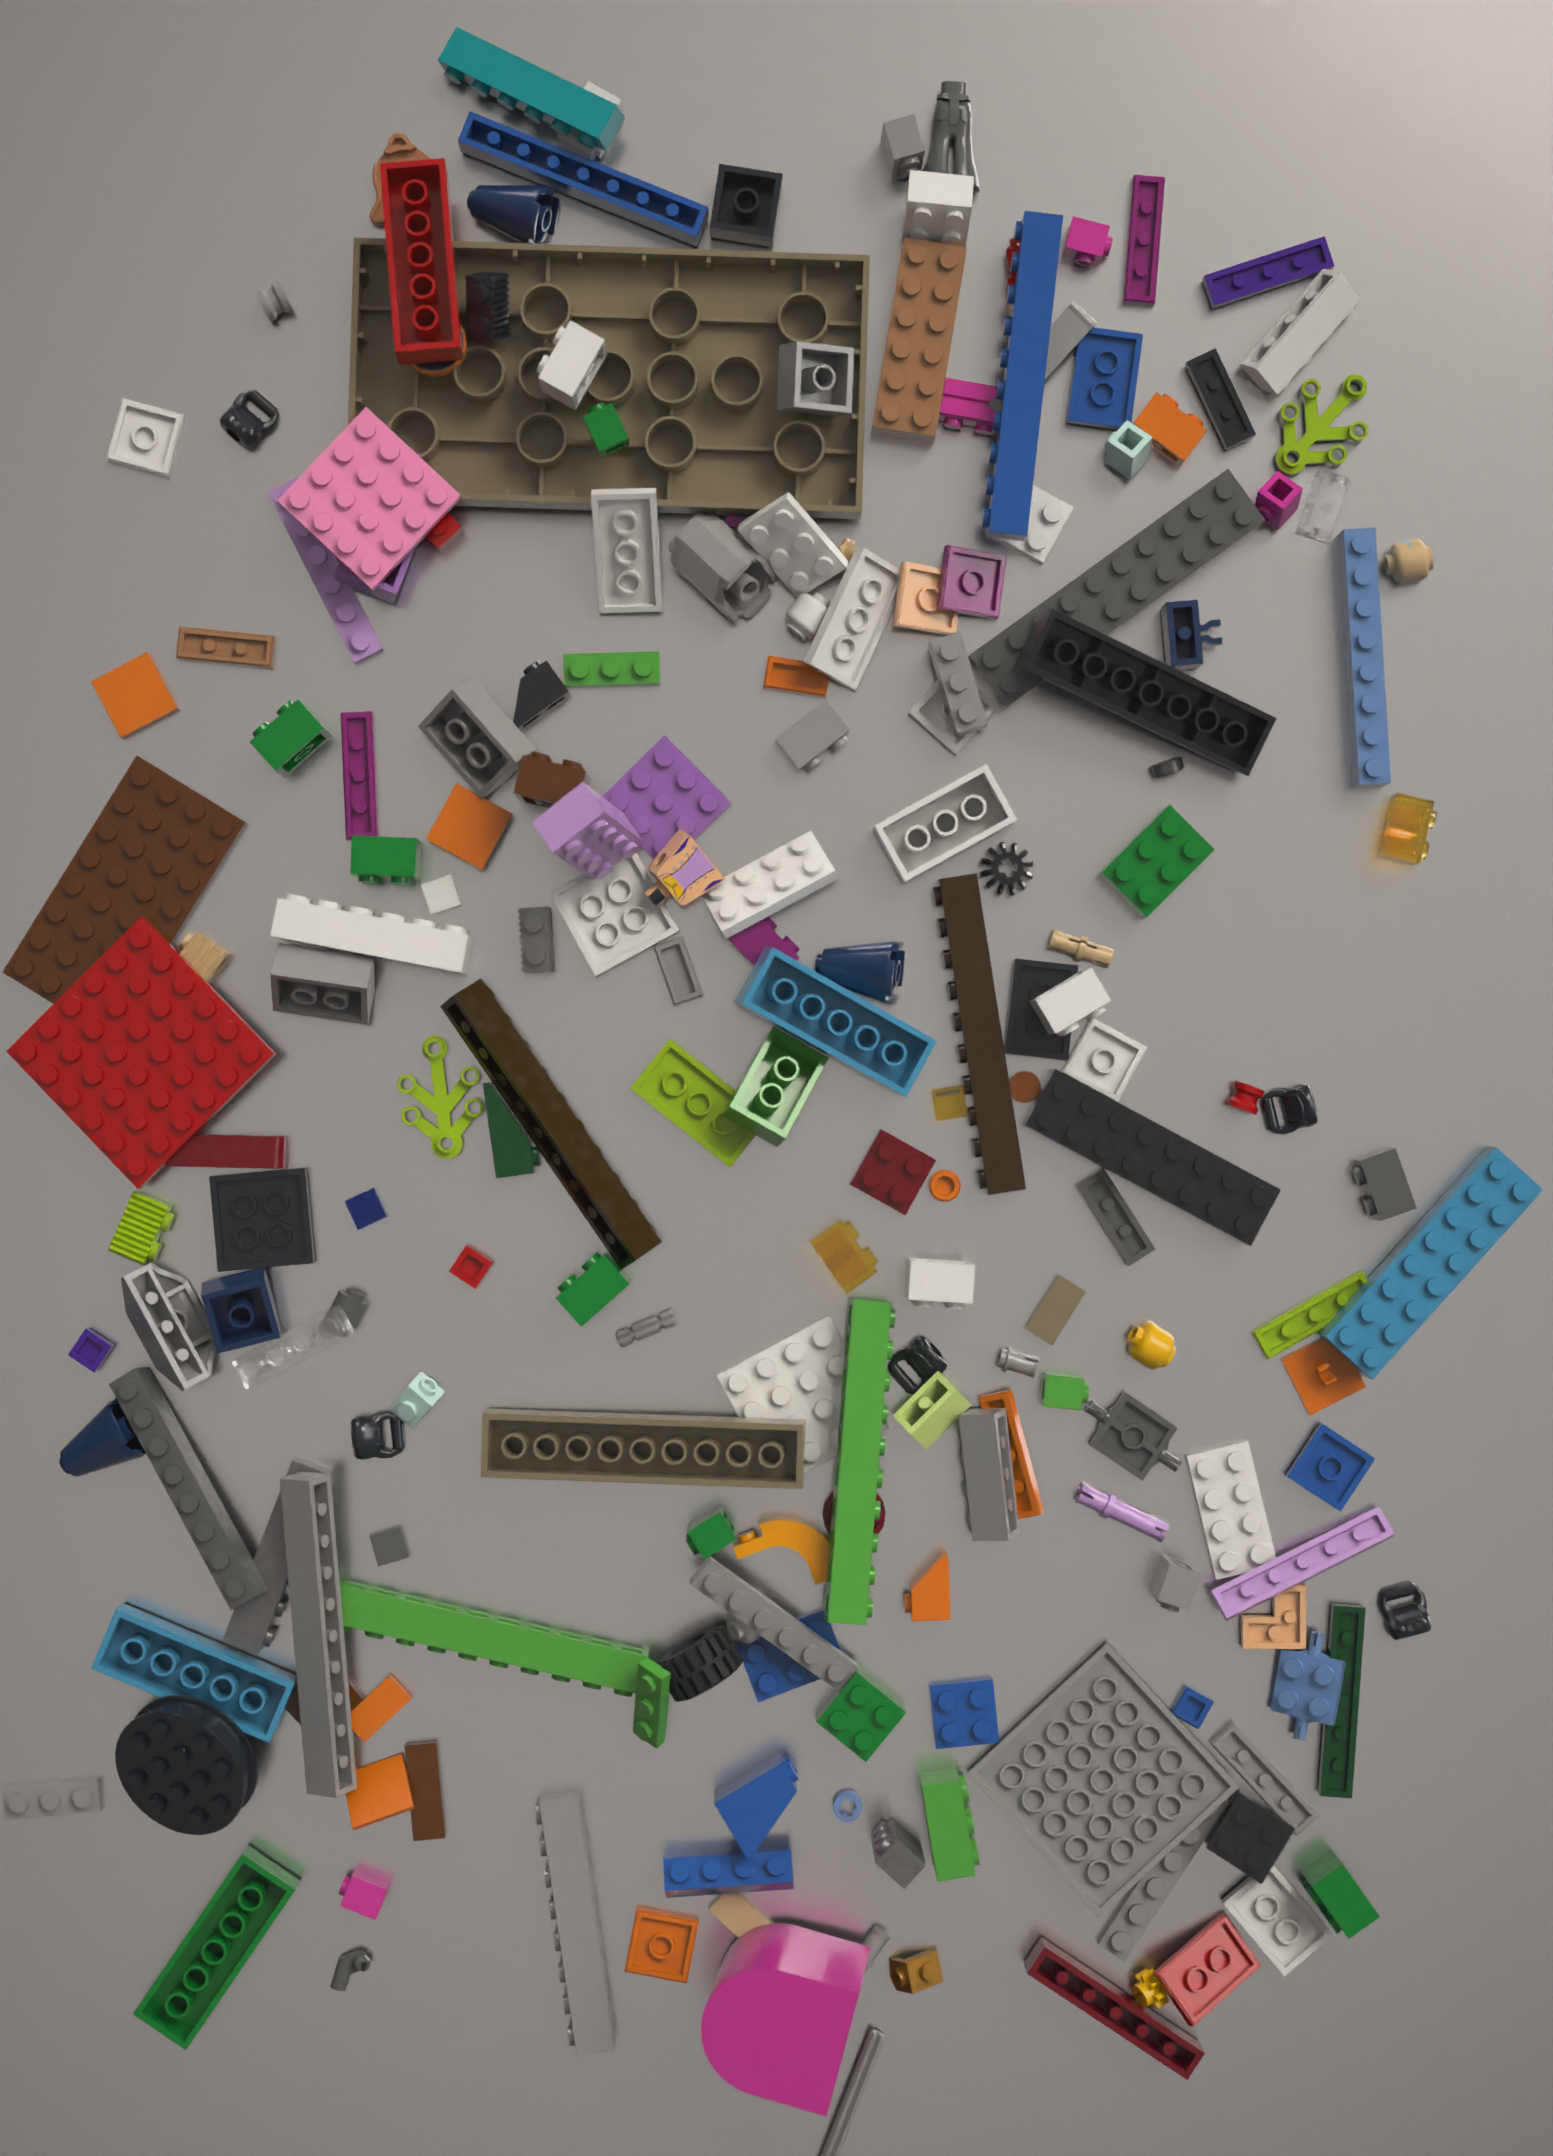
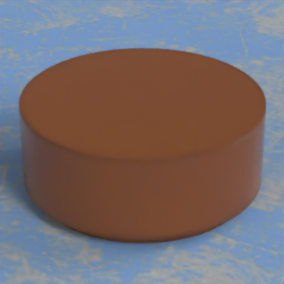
M1017 1072L1009 1080L1012 1098L1018 1102H1031L1040 1093V1081L1032 1072Z

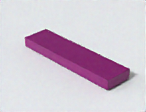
M1133 175L1122 304L1155 305L1165 177Z
M372 711L340 713L346 840L351 841L352 836H379L374 714Z

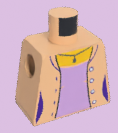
M679 829L648 866V870L657 879V882L646 890L644 894L655 907L660 905L669 896L680 906H685L726 879L692 837L682 829Z

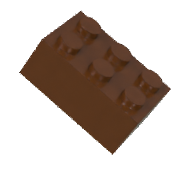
M532 752L531 757L522 756L513 793L520 802L549 809L582 782L589 786L591 779L587 771L583 770L584 767H582L581 763L563 759V763L558 764L552 762L549 755Z

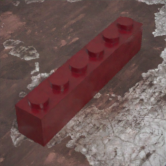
M1041 1937L1025 1960L1024 1966L1028 1975L1186 2080L1189 2079L1204 2056L1205 2052L1199 2041L1148 2007L1140 2006L1134 1998Z

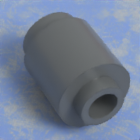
M347 1287L346 1291L339 1290L325 1317L327 1319L325 1327L339 1335L348 1337L350 1331L355 1330L367 1306V1303L363 1301L365 1295L350 1287Z

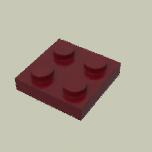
M880 1129L850 1185L906 1215L936 1160Z

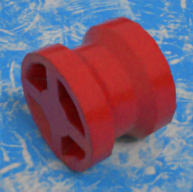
M1234 1081L1232 1086L1234 1093L1231 1098H1228L1226 1105L1256 1115L1258 1112V1099L1263 1097L1265 1091L1239 1081Z

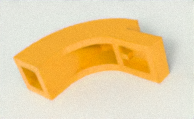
M789 1516L763 1518L758 1520L761 1533L756 1534L755 1530L745 1532L737 1536L738 1541L733 1543L737 1559L770 1547L783 1546L791 1548L798 1552L807 1562L815 1585L827 1581L830 1539L820 1529L807 1521Z

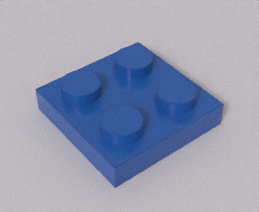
M1319 1423L1285 1476L1341 1512L1375 1458L1324 1424Z
M992 1677L929 1684L936 1749L999 1743Z

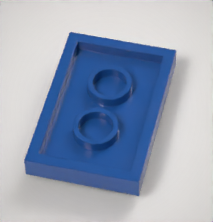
M1093 327L1077 344L1066 423L1118 430L1127 420L1132 422L1143 334Z
M824 1608L796 1618L841 1651L831 1623L824 1620ZM762 1636L751 1644L736 1640L737 1648L744 1659L743 1664L758 1702L820 1679Z

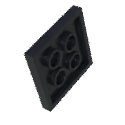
M307 1167L209 1176L218 1272L315 1263Z

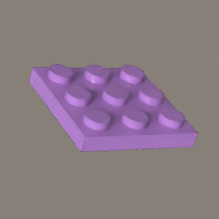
M665 735L602 796L625 814L644 841L639 846L653 860L679 829L688 833L695 841L732 804Z

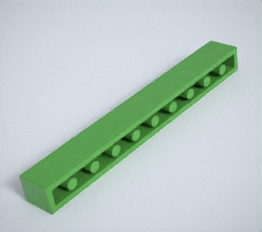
M849 1299L824 1606V1620L828 1623L866 1625L867 1617L871 1618L873 1612V1599L868 1598L869 1585H874L876 1574L875 1566H871L872 1553H876L878 1548V1534L873 1533L874 1520L879 1521L881 1510L880 1501H876L877 1488H881L883 1483V1469H878L879 1456H884L886 1446L885 1437H881L882 1424H886L888 1419V1405H883L884 1392H889L891 1382L890 1373L886 1372L887 1360L892 1359L893 1341H889L888 1338L889 1328H894L896 1317L895 1309H891V1302Z
M340 1580L344 1631L352 1632L353 1628L364 1630V1635L375 1639H383L384 1635L396 1638V1643L401 1645L414 1646L415 1643L427 1645V1650L436 1653H446V1650L459 1652L458 1657L471 1661H476L477 1657L489 1659L490 1665L501 1668H508V1664L521 1667L520 1671L526 1674L539 1675V1671L552 1674L551 1678L557 1681L570 1682V1679L583 1681L582 1685L591 1689L600 1690L602 1686L614 1688L613 1692L615 1694L632 1697L633 1693L636 1694L638 1663L648 1657L649 1651Z

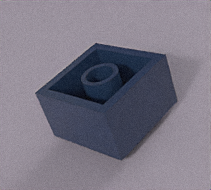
M265 1267L202 1282L201 1297L218 1354L281 1338V1324Z

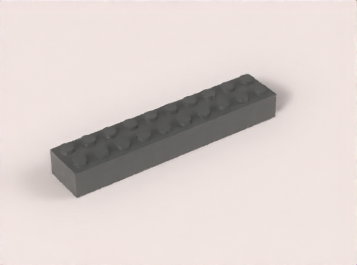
M1229 469L1225 470L970 654L968 658L972 669L1004 712L1046 681L1015 666L1043 607L1052 608L1109 636L1259 528L1265 522V518Z

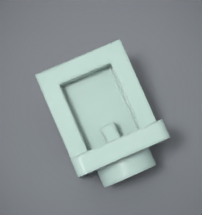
M420 1372L388 1409L413 1429L444 1394V1390L433 1379Z

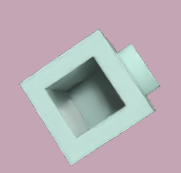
M1127 420L1107 439L1105 443V463L1131 479L1150 458L1153 437Z

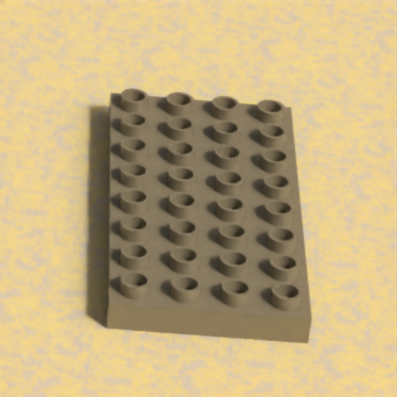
M354 238L348 425L367 407L461 495L462 498L454 506L592 510L591 489L656 488L658 513L696 514L702 512L704 514L716 515L731 513L752 516L789 492L811 518L861 519L870 255L454 241L460 323L466 334V341V276L479 272L507 273L510 276L507 279L510 283L507 286L510 289L507 292L510 296L507 299L510 302L508 305L510 310L507 313L510 315L508 320L511 323L508 325L510 328L508 333L511 336L508 339L493 344L467 342V351L464 360L459 366L457 365L455 369L451 370L452 372L444 376L431 377L419 373L410 364L399 365L396 358L386 239ZM570 320L603 338L607 350L605 360L576 411L543 393L538 380L540 374L536 372L542 358L545 355L550 357L555 345L552 343L556 333L561 326L566 328ZM801 341L854 348L852 413L831 417L777 411L779 345ZM605 403L606 406L613 403L629 438L630 445L600 458L584 424L583 416L587 415V410L596 404Z

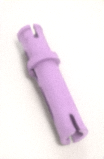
M1084 1483L1080 1486L1078 1492L1082 1494H1076V1503L1099 1512V1516L1107 1519L1110 1517L1156 1539L1160 1543L1167 1534L1162 1532H1168V1523H1164L1116 1500V1496L1113 1494H1108L1107 1496Z

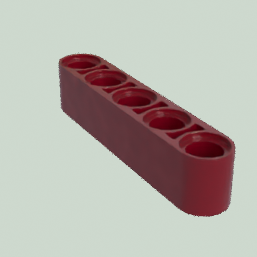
M196 1134L165 1166L286 1169L287 1137Z

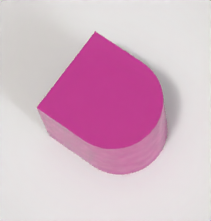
M784 1923L762 1925L738 1938L730 1946L722 1960L701 2020L703 2048L714 2070L727 2083L742 2092L827 2117L871 1947Z

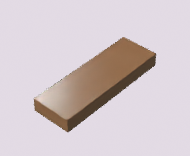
M179 626L176 659L273 669L276 637Z

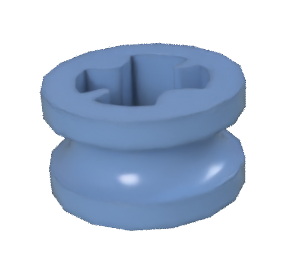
M853 1791L839 1793L833 1804L835 1816L844 1822H852L859 1817L862 1809L859 1795ZM848 1798L849 1803L852 1800L855 1802L856 1805L853 1807L851 1814H845L846 1810L843 1813L840 1811L839 1807L842 1806L843 1799Z

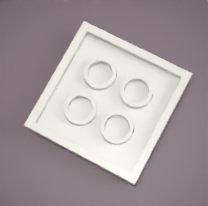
M637 853L627 859L620 860L613 866L612 872L604 878H597L594 881L585 874H582L549 892L595 977L679 932L664 902L655 907L644 894L653 885V882Z

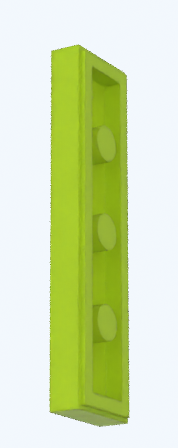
M1363 1270L1354 1273L1251 1331L1266 1360L1324 1329L1337 1315L1336 1313L1340 1308L1348 1303L1350 1297L1359 1287L1367 1282L1368 1279Z

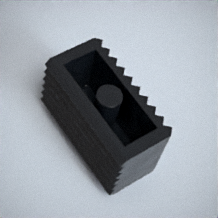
M479 272L466 276L467 342L493 344L508 339L511 336L508 333L510 330L508 325L511 322L508 320L510 315L507 313L510 310L508 307L510 302L507 300L510 297L507 293L510 290L507 287L510 284L507 280L510 276L507 273Z

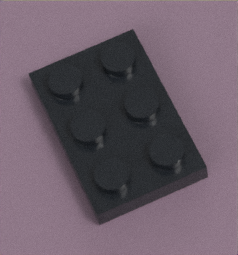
M1014 959L1004 1048L1005 1054L1068 1060L1071 1032L1060 1037L1058 1034L1048 1035L1029 1001L1077 974L1078 965Z

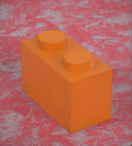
M1156 392L1133 424L1152 436V446L1180 467L1207 430L1203 428L1204 423L1192 413L1186 415L1178 409L1179 404L1167 394L1161 396Z

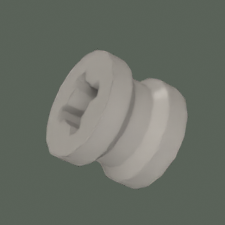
M278 281L272 284L271 289L256 292L270 322L275 320L277 315L282 312L289 313L293 311Z

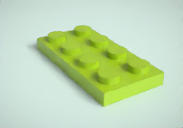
M671 1039L667 1041L630 1088L729 1168L756 1136L722 1116L735 1090Z

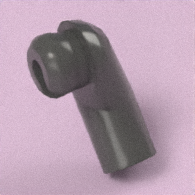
M357 1950L340 1957L330 1987L337 1991H345L350 1974L360 1970L365 1972L369 1969L371 1961L368 1954Z

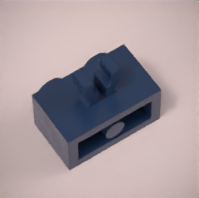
M1198 600L1166 602L1161 607L1166 664L1177 670L1198 669L1203 664L1202 643L1210 646L1222 644V637L1201 636V632H1207L1212 627H1220V619L1211 620L1204 625H1200Z

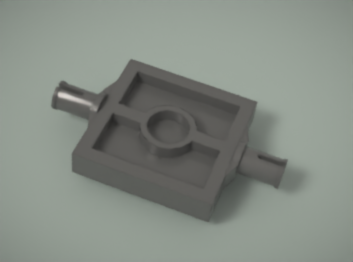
M1126 1392L1122 1393L1116 1404L1108 1409V1411L1093 1400L1089 1405L1097 1410L1098 1413L1088 1406L1086 1407L1085 1412L1100 1421L1098 1430L1089 1442V1445L1143 1481L1150 1469L1159 1462L1173 1470V1472H1176L1178 1467L1168 1460L1173 1461L1178 1466L1181 1465L1182 1460L1167 1452L1169 1441L1178 1428Z

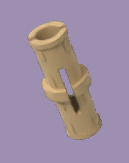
M1055 929L1051 934L1047 949L1072 956L1076 961L1080 962L1082 959L1105 968H1109L1114 954L1113 948L1090 942L1084 936L1078 938Z

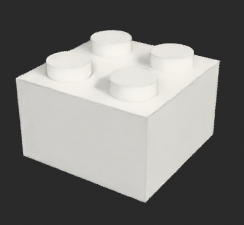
M910 170L902 242L904 237L966 247L972 210L974 176Z
M570 320L566 328L561 326L556 333L552 343L555 345L550 357L545 355L542 358L536 372L540 374L538 380L543 393L576 411L605 360L607 350L603 338Z
M1091 967L1083 969L1029 1001L1048 1035L1058 1034L1060 1037L1079 1027L1077 1021L1083 1017L1086 1020H1091L1107 1011L1105 1004L1109 1003L1111 999Z
M907 1258L905 1296L908 1300H912L913 1306L933 1307V1301L944 1302L946 1308L965 1309V1303L973 1304L975 1265L968 1261Z

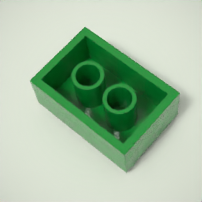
M1168 805L1098 876L1141 919H1145L1215 849L1171 805Z

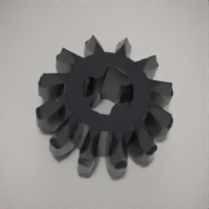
M1000 842L998 844L1000 854L991 847L987 850L988 855L993 861L987 858H982L980 861L982 865L990 867L989 870L981 871L980 877L991 876L992 879L985 884V887L989 889L996 882L998 884L996 889L997 895H1001L1004 886H1007L1009 896H1013L1015 894L1014 883L1023 891L1026 885L1020 878L1026 880L1033 878V874L1024 871V868H1030L1034 863L1033 861L1023 862L1021 860L1028 854L1026 849L1021 851L1019 855L1015 854L1017 843H1012L1009 852H1007L1005 843ZM1002 861H1007L1009 866H1014L1015 871L1010 873L1012 877H1006L1004 872H999V867L1003 865Z

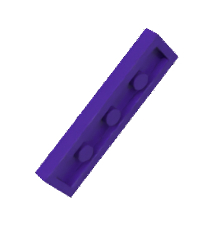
M1323 236L1204 275L1202 279L1213 309L1317 275L1322 269L1332 270L1334 263L1326 238Z

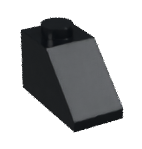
M547 660L542 664L536 661L523 671L525 676L520 679L513 723L520 731L570 696L569 691Z

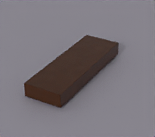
M437 1741L405 1744L406 1769L414 1809L411 1810L413 1841L446 1838Z

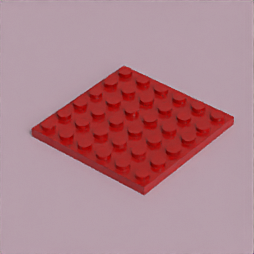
M143 916L6 1051L137 1189L144 1187L276 1055L271 1047Z

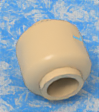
M1420 539L1394 543L1390 547L1389 555L1384 556V566L1387 575L1392 574L1395 581L1401 584L1425 579L1429 571L1433 570L1434 567L1431 547L1425 545Z

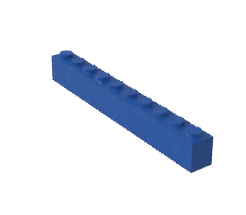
M1025 211L1022 221L1016 220L1014 240L1019 241L1018 253H1012L1010 272H1015L1016 275L1015 284H1009L1007 293V304H1012L1011 317L1005 316L1003 336L1009 337L1007 348H1002L999 367L1005 368L1004 380H998L996 399L1001 400L1000 412H994L992 431L998 432L997 443L991 444L989 463L994 464L993 476H987L985 495H991L989 508L984 507L981 526L987 527L986 537L1024 541L1028 533L1063 215Z

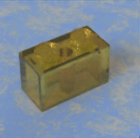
M1401 793L1391 795L1377 857L1412 866L1420 864L1421 859L1425 860L1430 842L1426 841L1428 828H1433L1437 816V811L1433 810L1435 801Z
M838 1219L811 1238L809 1242L847 1294L878 1272L874 1267L878 1260L868 1247L862 1250L858 1245L856 1239L860 1235L851 1222L848 1221L844 1224L841 1219Z

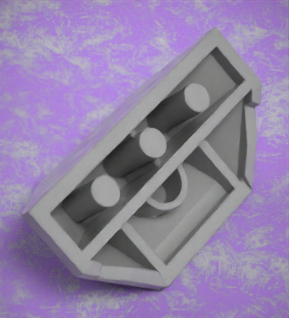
M149 1263L121 1278L125 1312L156 1370L181 1391H184L212 1375V1364L216 1346L207 1315L188 1280Z

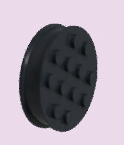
M171 1695L151 1701L124 1728L116 1744V1769L126 1793L143 1813L155 1822L173 1831L190 1835H205L222 1830L235 1819L239 1811L248 1803L255 1792L258 1780V1767L255 1753L249 1740L228 1715L200 1699L182 1695Z

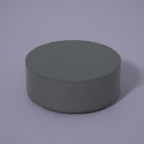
M1179 756L1156 763L1151 766L1154 777L1159 778L1183 770L1184 763L1182 757Z

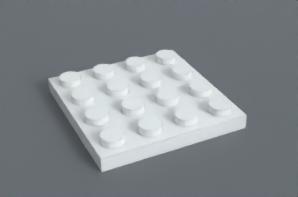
M829 1315L717 1374L738 1417L806 1420L804 1473L836 1457L845 1344ZM887 1423L882 1424L881 1432L889 1428Z

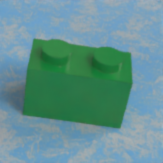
M721 1504L688 1524V1534H686L687 1538L685 1540L693 1554L696 1556L700 1553L705 1560L737 1539V1529Z

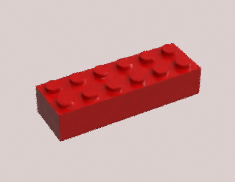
M445 158L380 163L394 348L398 364L407 365L464 360L449 179Z

